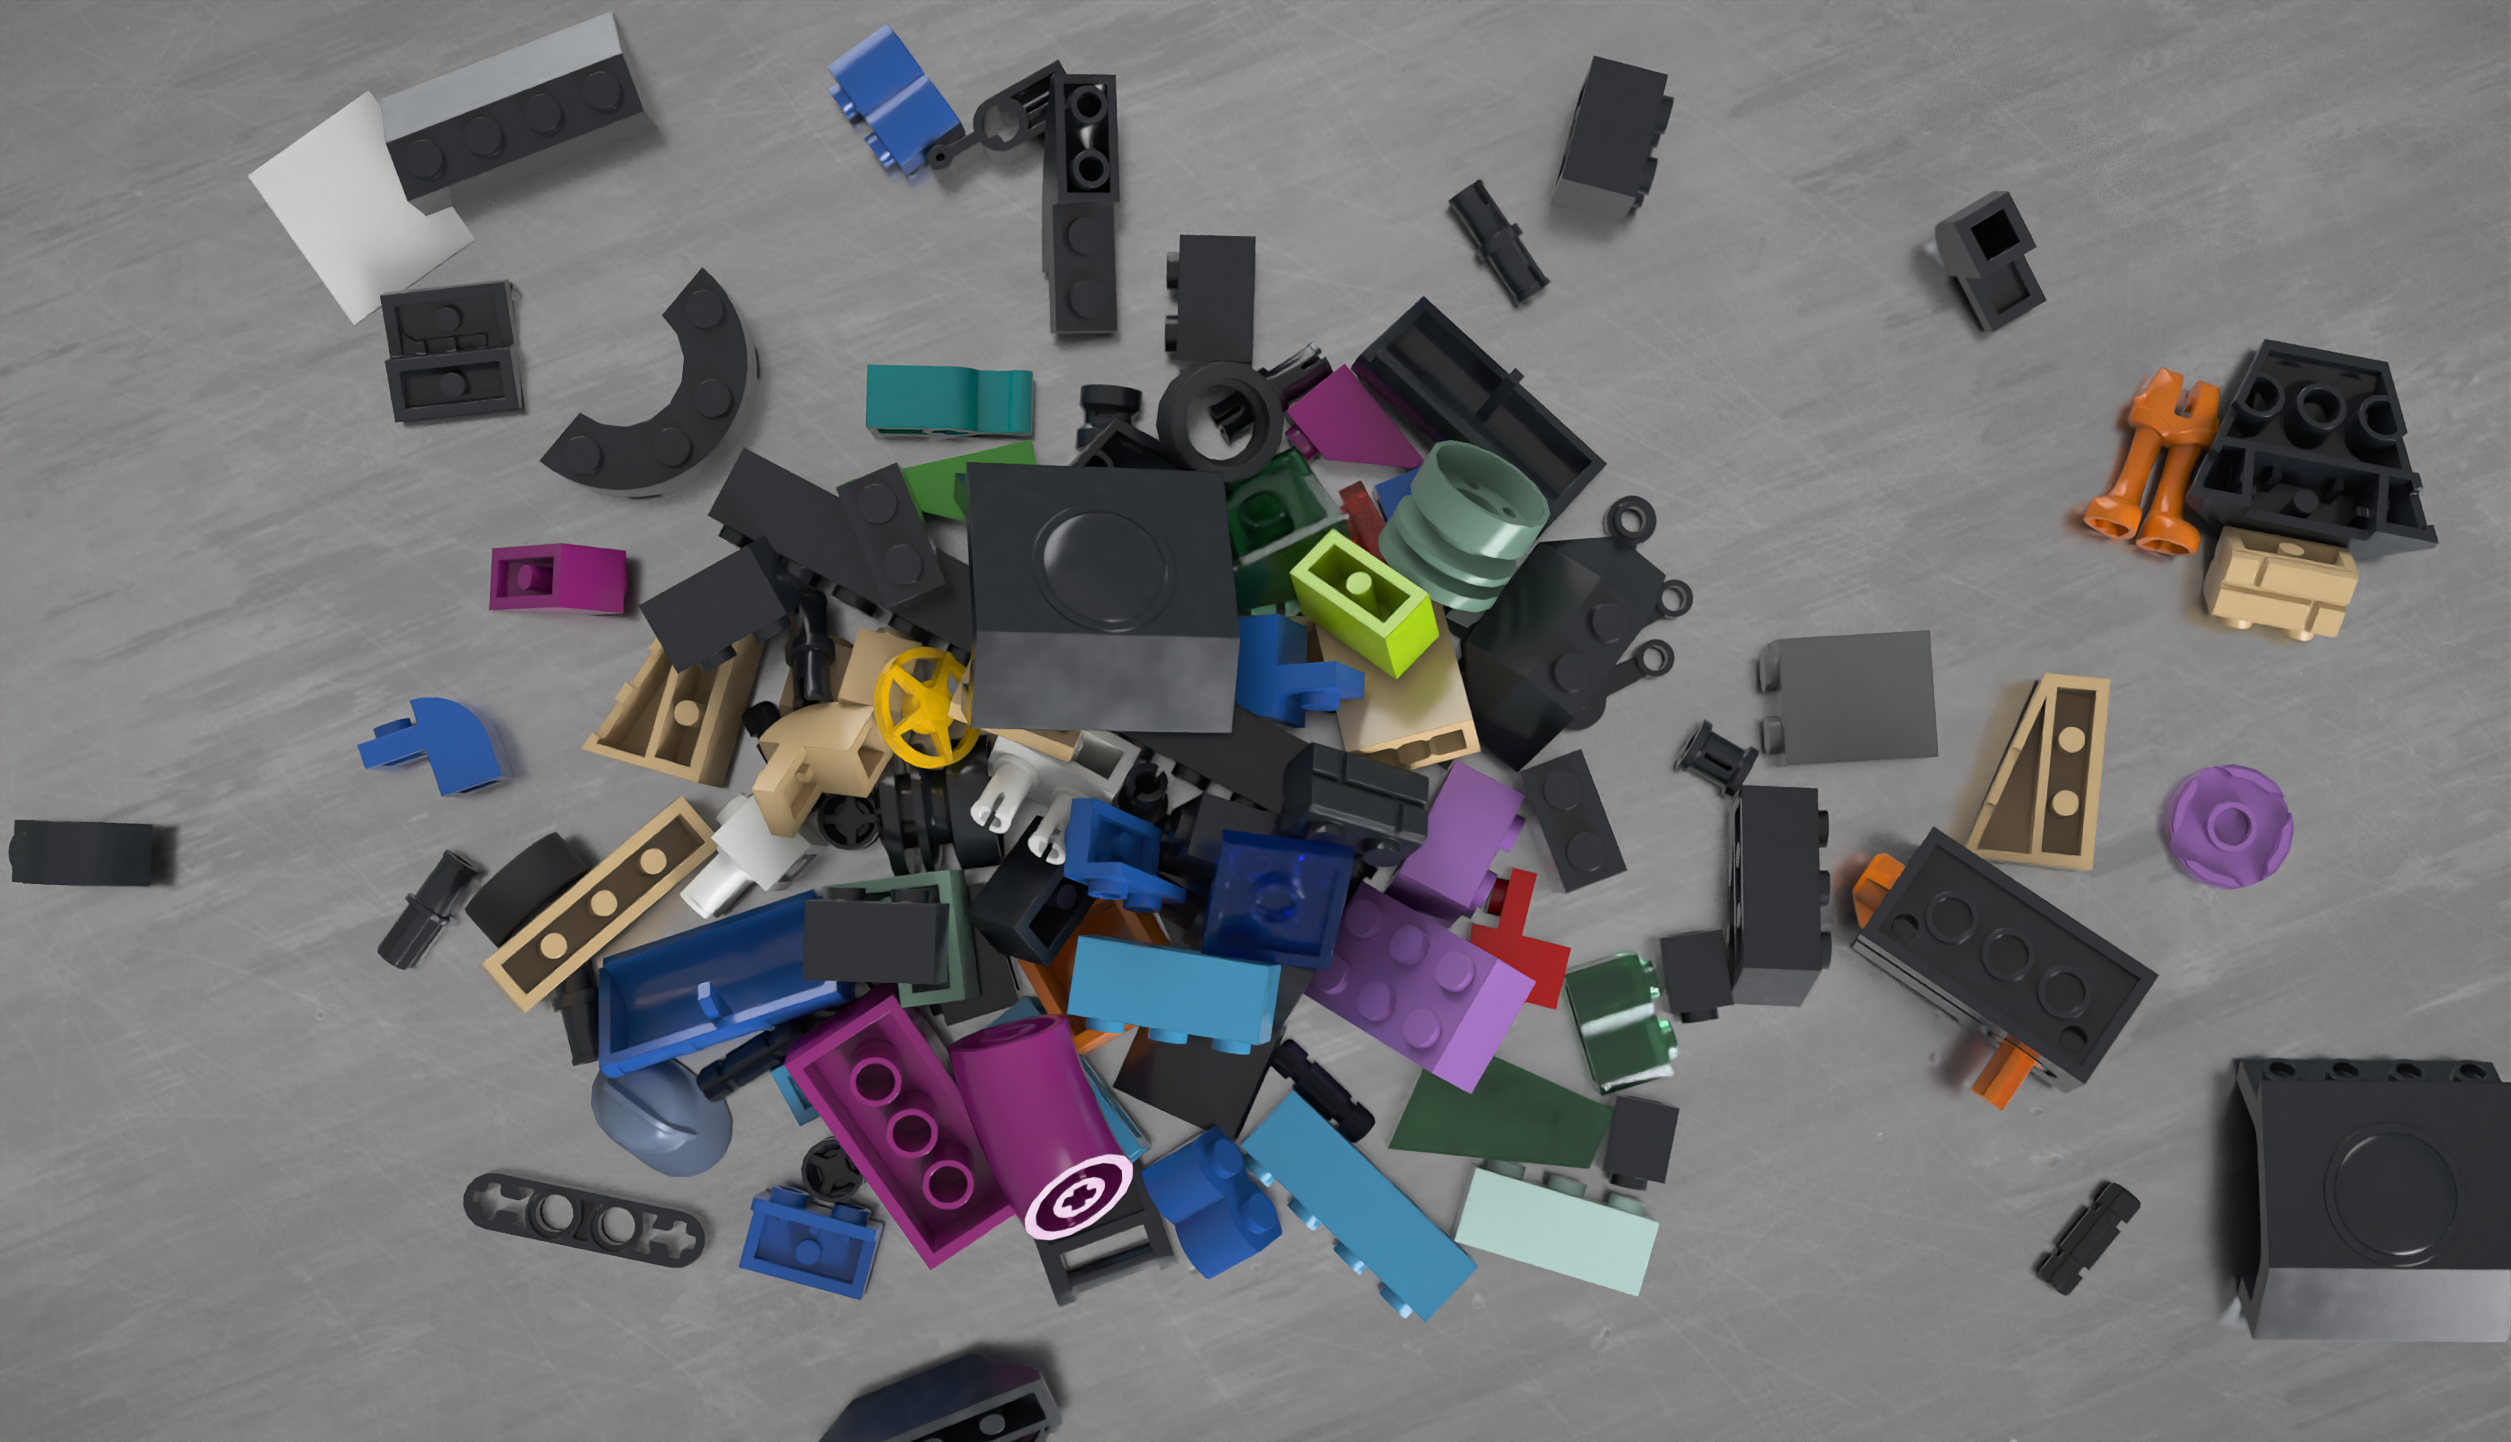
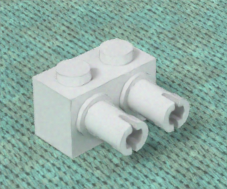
M1083 730L1069 763L998 736L987 762L988 773L992 778L979 800L972 806L971 815L978 824L984 826L991 812H996V817L989 830L995 833H1004L1009 829L1013 817L1027 796L1049 808L1037 830L1028 840L1030 850L1038 857H1041L1047 845L1051 842L1053 843V848L1046 861L1056 865L1063 864L1066 857L1064 834L1066 826L1070 821L1072 799L1096 798L1112 806L1122 790L1141 749L1109 731Z
M741 792L716 817V820L722 827L711 838L718 844L716 849L719 854L692 880L680 895L703 918L708 919L711 915L719 918L754 881L766 892L786 890L829 845L805 822H803L794 838L771 835L753 793L747 796L744 792Z

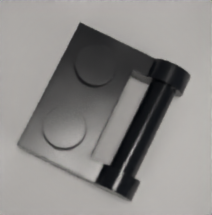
M1141 1157L1132 1163L1133 1178L1126 1193L1110 1211L1097 1221L1069 1236L1053 1240L1034 1239L1059 1307L1078 1301L1077 1294L1152 1266L1158 1265L1160 1270L1179 1264L1161 1212L1153 1203L1143 1182L1141 1171L1145 1168ZM1144 1225L1149 1241L1068 1270L1062 1254Z

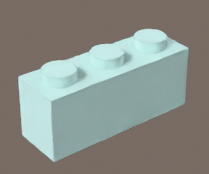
M1495 1156L1489 1157L1487 1166L1475 1162L1471 1163L1451 1231L1454 1241L1639 1296L1660 1224L1653 1216L1645 1214L1647 1203L1613 1192L1610 1194L1608 1203L1584 1196L1586 1184L1554 1174H1550L1548 1184L1524 1178L1525 1166Z

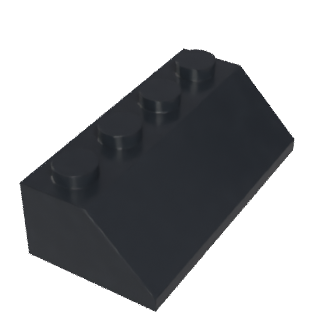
M612 11L380 99L385 143L406 199L425 216L469 201L658 128L615 14Z

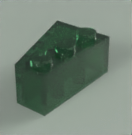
M1495 1054L1471 1094L1419 1065L1385 1140L1387 1149L1589 1169L1615 1110L1600 1101Z

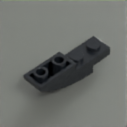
M1051 75L1042 184V273H1049L1050 334L1113 333L1117 331L1113 205L1120 202L1116 75Z

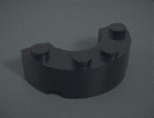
M703 267L662 314L663 318L676 332L684 356L681 384L670 404L650 420L627 427L601 424L579 413L539 460L542 464L564 478L593 492L612 497L629 498L657 494L665 495L692 485L718 467L732 452L749 424L757 398L759 379L757 378L756 346L749 325L736 302Z

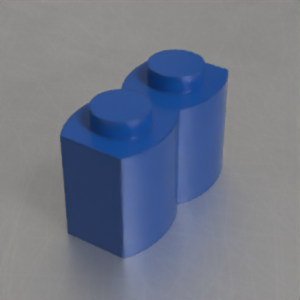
M888 23L827 67L836 82L827 89L829 94L849 120L859 114L872 130V133L866 136L864 141L885 169L896 163L903 174L907 176L927 161L926 155L934 146H948L966 133L960 119Z
M1213 1126L1168 1152L1141 1171L1143 1182L1153 1203L1161 1214L1175 1225L1177 1237L1183 1251L1192 1265L1208 1280L1259 1253L1283 1234L1272 1201L1249 1180L1239 1148L1217 1126Z

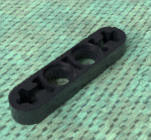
M493 1170L476 1177L467 1186L463 1197V1207L467 1217L476 1226L483 1229L670 1268H683L693 1264L706 1252L710 1243V1229L706 1220L698 1212L691 1209L505 1170ZM495 1183L501 1185V1196L522 1200L526 1198V1188L533 1189L534 1192L525 1208L526 1224L518 1222L523 1212L522 1209L504 1207L496 1212L495 1217L490 1215L489 1204L480 1201L481 1192L493 1189ZM560 1195L571 1203L573 1218L566 1229L553 1230L543 1223L540 1216V1207L547 1196ZM610 1208L625 1209L634 1219L635 1231L632 1237L624 1243H615L609 1240L602 1231L601 1220L604 1213ZM648 1213L657 1215V1219L652 1226L654 1229L669 1231L677 1227L679 1221L687 1223L686 1234L696 1237L695 1245H688L678 1255L673 1253L674 1246L672 1241L654 1237L649 1240L650 1250L641 1248V1244L649 1230Z

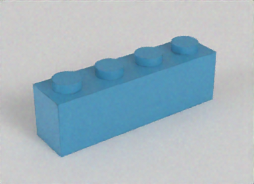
M1293 1086L1241 1139L1240 1146L1248 1152L1243 1158V1162L1248 1170L1267 1187L1277 1180L1288 1190L1294 1198L1287 1206L1313 1231L1322 1223L1340 1241L1334 1246L1333 1250L1359 1275L1368 1267L1386 1285L1379 1291V1294L1405 1319L1414 1311L1423 1321L1427 1322L1478 1268L1473 1257Z

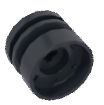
M979 735L975 745L965 757L956 763L944 766L943 769L932 770L910 764V773H905L902 758L894 752L874 785L875 813L879 837L882 846H884L889 856L894 877L914 874L915 848L918 847L920 848L926 873L940 870L942 844H953L957 861L962 870L999 866L1005 859V834L989 830L996 817V812H991L984 826L978 824L971 815L972 806L979 800L992 778L989 776L987 763L993 750L989 735ZM962 738L950 739L952 751L958 746ZM922 743L911 744L914 750L928 755Z

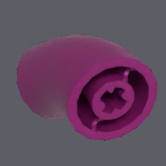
M1062 1014L1026 1017L979 1030L950 1044L947 1049L973 1129L999 1186L1025 1231L1034 1239L1053 1240L1076 1233L1093 1224L1110 1211L1128 1189L1133 1178V1164L1117 1140L1096 1099L1081 1062L1068 1017Z

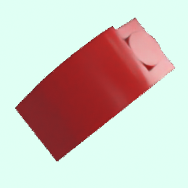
M1508 867L1505 879L1497 877L1488 897L1486 913L1496 916L1493 928L1468 922L1467 941L1536 982L1525 1002L1556 1010L1571 948L1522 936L1537 873Z

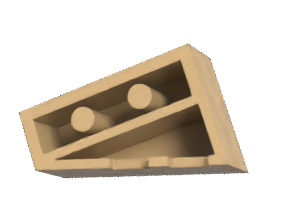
M749 634L732 644L737 656L703 674L699 665L695 664L677 674L656 637L648 648L652 651L631 683L625 682L615 697V700L618 701L598 732H592L581 749L693 782L722 788L742 722V714L745 712L765 641L757 644L753 635Z
M2045 673L2041 677L1964 847L1988 862L2084 872L2093 869L2111 679Z

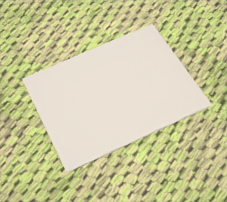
M370 90L248 175L353 325H356L381 307V294L407 289L476 240L453 207L425 216L407 201L385 143L381 106Z

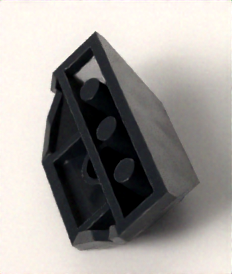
M1620 536L1537 543L1502 589L1491 609H1487L1463 641L1465 691L1479 743L1513 771L1519 772L1577 717L1652 615L1666 575Z
M969 1353L853 1399L818 1442H1046L1049 1435L1055 1433L1060 1428L1063 1420L1040 1370Z

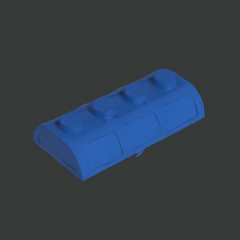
M814 889L603 958L604 967L599 968V1069L609 1078H618L631 1074L633 1071L685 1054H693L707 1047L753 1032L764 1031L776 1027L778 1024L818 1011L851 1003L855 997V982L802 980L805 900L823 899V895L818 896Z

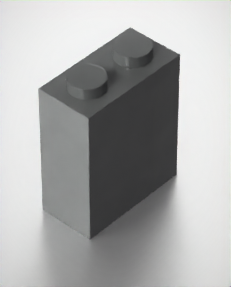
M1930 630L1777 639L1768 643L1769 654H1761V687L1763 692L1772 691L1773 717H1765L1764 743L1768 755L1776 754V767L1939 757Z

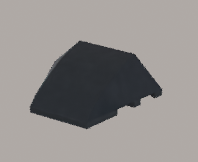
M2264 339L2184 501L2220 533L2223 527L2231 526L2348 548L2354 560L2432 549L2439 544L2434 525H2427L2419 493L2423 489L2420 474L2412 472L2403 440L2408 431L2388 362Z

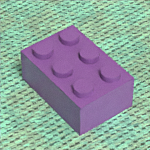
M1361 881L1337 922V932L1325 957L1303 994L1429 1072L1471 1094L1536 982L1493 955Z

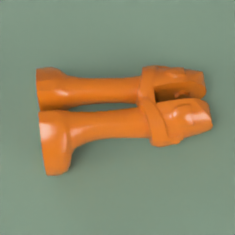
M2161 367L2151 380L2146 391L2134 400L2128 424L2136 432L2125 466L2115 487L2107 496L2093 498L2087 504L2083 519L2087 525L2105 535L2116 539L2133 538L2136 535L2142 517L2140 504L2148 477L2161 447H2165L2168 449L2164 469L2153 503L2140 527L2136 544L2139 547L2176 556H2194L2198 552L2201 535L2196 527L2183 520V503L2187 486L2202 451L2209 450L2221 426L2217 417L2220 387L2201 380L2197 381L2186 399L2181 416H2178L2174 413L2181 393L2183 374Z

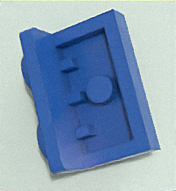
M1096 798L1072 799L1070 821L1066 826L1064 834L1066 857L1063 876L1087 885L1088 895L1092 897L1123 900L1122 908L1131 912L1154 914L1161 912L1162 904L1185 903L1186 889L1157 877L1160 853L1159 842L1162 828Z
M773 1185L771 1193L761 1191L753 1197L750 1208L753 1210V1215L739 1268L858 1300L864 1297L883 1223L869 1220L871 1210L847 1202H835L832 1210L808 1203L809 1193L783 1185Z

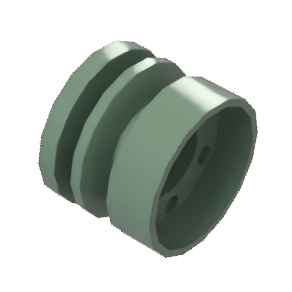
M1453 440L1439 442L1435 444L1410 484L1412 494L1402 498L1394 510L1393 516H1391L1378 537L1380 553L1393 570L1429 593L1430 599L1456 610L1470 612L1491 609L1504 588V584H1507L1517 567L1515 559L1525 556L1550 516L1549 506L1546 498L1534 482L1517 467L1496 454L1470 443Z

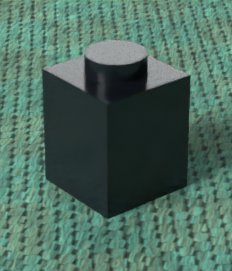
M1710 928L1652 937L1664 1012L1669 1014L1680 1013L1682 1024L1718 1019L1717 1007L1734 1005L1722 929Z
M1610 1091L1596 1166L1599 1169L1610 1172V1184L1640 1191H1646L1648 1180L1665 1184L1680 1108L1670 1103Z

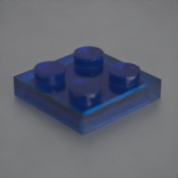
M1222 829L1200 938L1201 954L1330 970L1354 864L1353 846Z

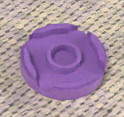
M2235 764L2204 768L2182 781L2168 801L2163 823L2167 849L2180 870L2200 884L2228 890L2252 886L2258 881H2263L2274 874L2289 854L2295 829L2292 813L2288 812L2287 803L2283 799L2285 796L2277 783L2257 769Z

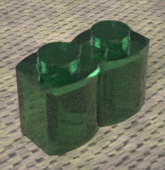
M1630 950L1565 971L1563 986L1595 1090L1600 1096L1674 1074L1670 1059L1680 1057V1051L1670 1021L1667 1020L1659 1023L1652 999L1662 996L1651 960L1640 962L1638 953Z

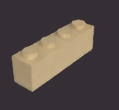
M681 795L482 961L478 967L519 1014L526 1013L715 852L718 844L711 838L715 833Z

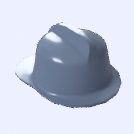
M673 1059L633 1071L631 1074L618 1078H609L599 1070L593 1082L591 1107L599 1127L620 1147L650 1168L670 1177H692L710 1170L723 1158L732 1139V1118L725 1100L722 1099L719 1102L707 1100L703 1092L698 1088L697 1076Z

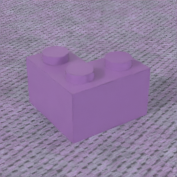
M1456 760L1447 772L1428 809V835L1424 845L1396 866L1383 893L1448 929L1462 915L1471 919L1477 907L1481 908L1498 877L1497 873L1489 870L1498 849L1500 848L1509 853L1525 824L1526 818L1516 814L1525 795Z

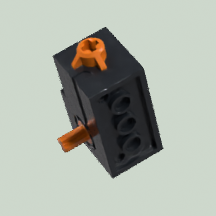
M1934 826L1907 866L1887 853L1877 854L1852 890L1858 924L1863 929L1853 949L1959 1019L1958 1022L1997 1048L1970 1090L1983 1101L1993 1105L2002 1112L2030 1071L2064 1094L2085 1085L2159 977V974Z

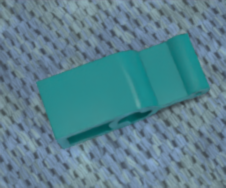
M867 364L866 428L872 435H1032L1034 373L1028 370H977L957 366Z

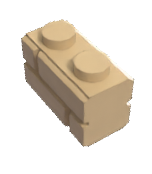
M2225 526L2222 529L2215 549L2214 560L2210 563L2203 583V593L2210 615H2215L2220 622L2230 627L2246 629L2251 627L2252 623L2277 627L2282 634L2297 640H2310L2314 637V634L2334 638L2338 635L2346 614V605L2350 603L2357 585L2359 571L2348 548Z

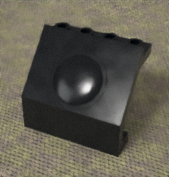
M966 462V473H955L953 498L965 516L968 542L972 648L969 684L962 683L961 711L970 728L1232 733L1240 630L1223 472Z
M2343 1058L2333 1060L2241 1059L2237 1081L2256 1130L2260 1194L2261 1261L2257 1277L2241 1278L2237 1295L2252 1339L2508 1342L2511 1333V1082L2501 1081L2492 1062H2478L2475 1060L2413 1061L2399 1059L2395 1061H2353Z

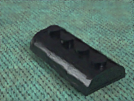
M1424 295L1369 345L1351 366L1350 370L1370 385L1406 418L1413 428L1422 433L1434 445L1449 440L1473 444L1501 457L1517 467L1534 482L1546 498L1550 510V516L1536 537V540L1607 465L1601 457L1520 384L1525 376L1515 368L1509 374Z

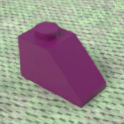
M1345 363L1286 411L1285 420L1291 427L1284 434L1296 451L1307 462L1316 456L1322 465L1327 468L1401 475L1421 467L1425 461Z
M565 543L492 548L489 610L577 615L623 613L624 596L628 588V576L625 570L626 551Z

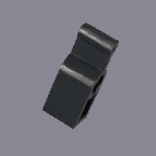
M1059 59L991 96L979 105L973 117L974 132L948 146L936 145L928 152L926 159L939 183L953 181L957 177L959 170L984 156L997 164L1009 165L1019 162L1044 148L1051 75L1066 74ZM1002 119L1008 127L1019 124L1016 135L1005 142L998 134L988 137L990 127L996 121Z

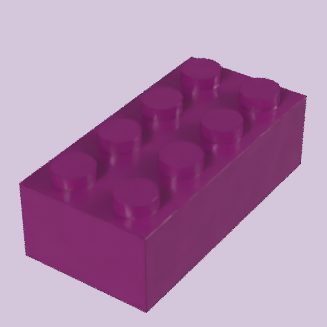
M880 983L787 1045L785 1068L930 1270L1016 1215L999 1186L980 1146L959 1091L947 1049L917 1006L901 1008L898 983Z

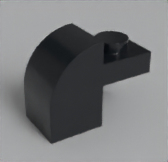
M1992 191L1936 225L1935 240L1945 269L1949 276L1958 277L1985 331L1994 332L2047 301L2024 254L2037 246L2009 191Z
M15 819L14 836L10 841L8 850L9 861L12 866V882L43 885L150 887L153 824Z

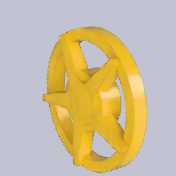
M918 647L902 652L884 666L875 685L873 698L874 714L882 737L900 758L917 767L933 769L956 763L971 751L981 731L979 728H970L969 724H967L960 743L952 751L948 727L954 718L948 717L950 703L953 698L947 688L949 673L952 674L959 684L966 668L963 664L956 661V658L950 652L932 647ZM913 659H925L937 663L931 680L922 683L901 667ZM893 679L905 692L901 703L903 719L896 726H894L889 709V691ZM910 729L922 735H931L939 757L924 755L914 750L900 735Z

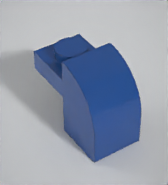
M1280 614L1238 617L1240 647L1235 701L1246 710L1289 727L1305 728L1306 710L1334 711L1340 709V700L1364 699L1365 673L1338 661L1307 663V626Z
M423 697L410 700L417 725L413 726L410 718L395 720L374 728L373 731L376 739L357 745L365 769L383 771L428 755L440 794L443 797L457 798L516 778L505 743L495 724L475 707L454 700L438 697Z

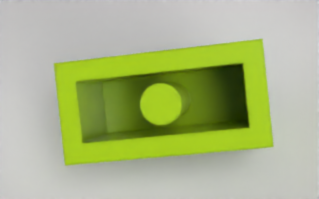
M1334 529L1289 572L1302 614L1396 680L1440 636L1429 593Z

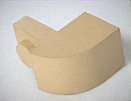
M839 702L819 703L798 709L775 722L758 740L768 763L758 774L751 790L771 835L789 838L795 837L822 792L867 798L894 754V751L888 746L878 728L874 706Z

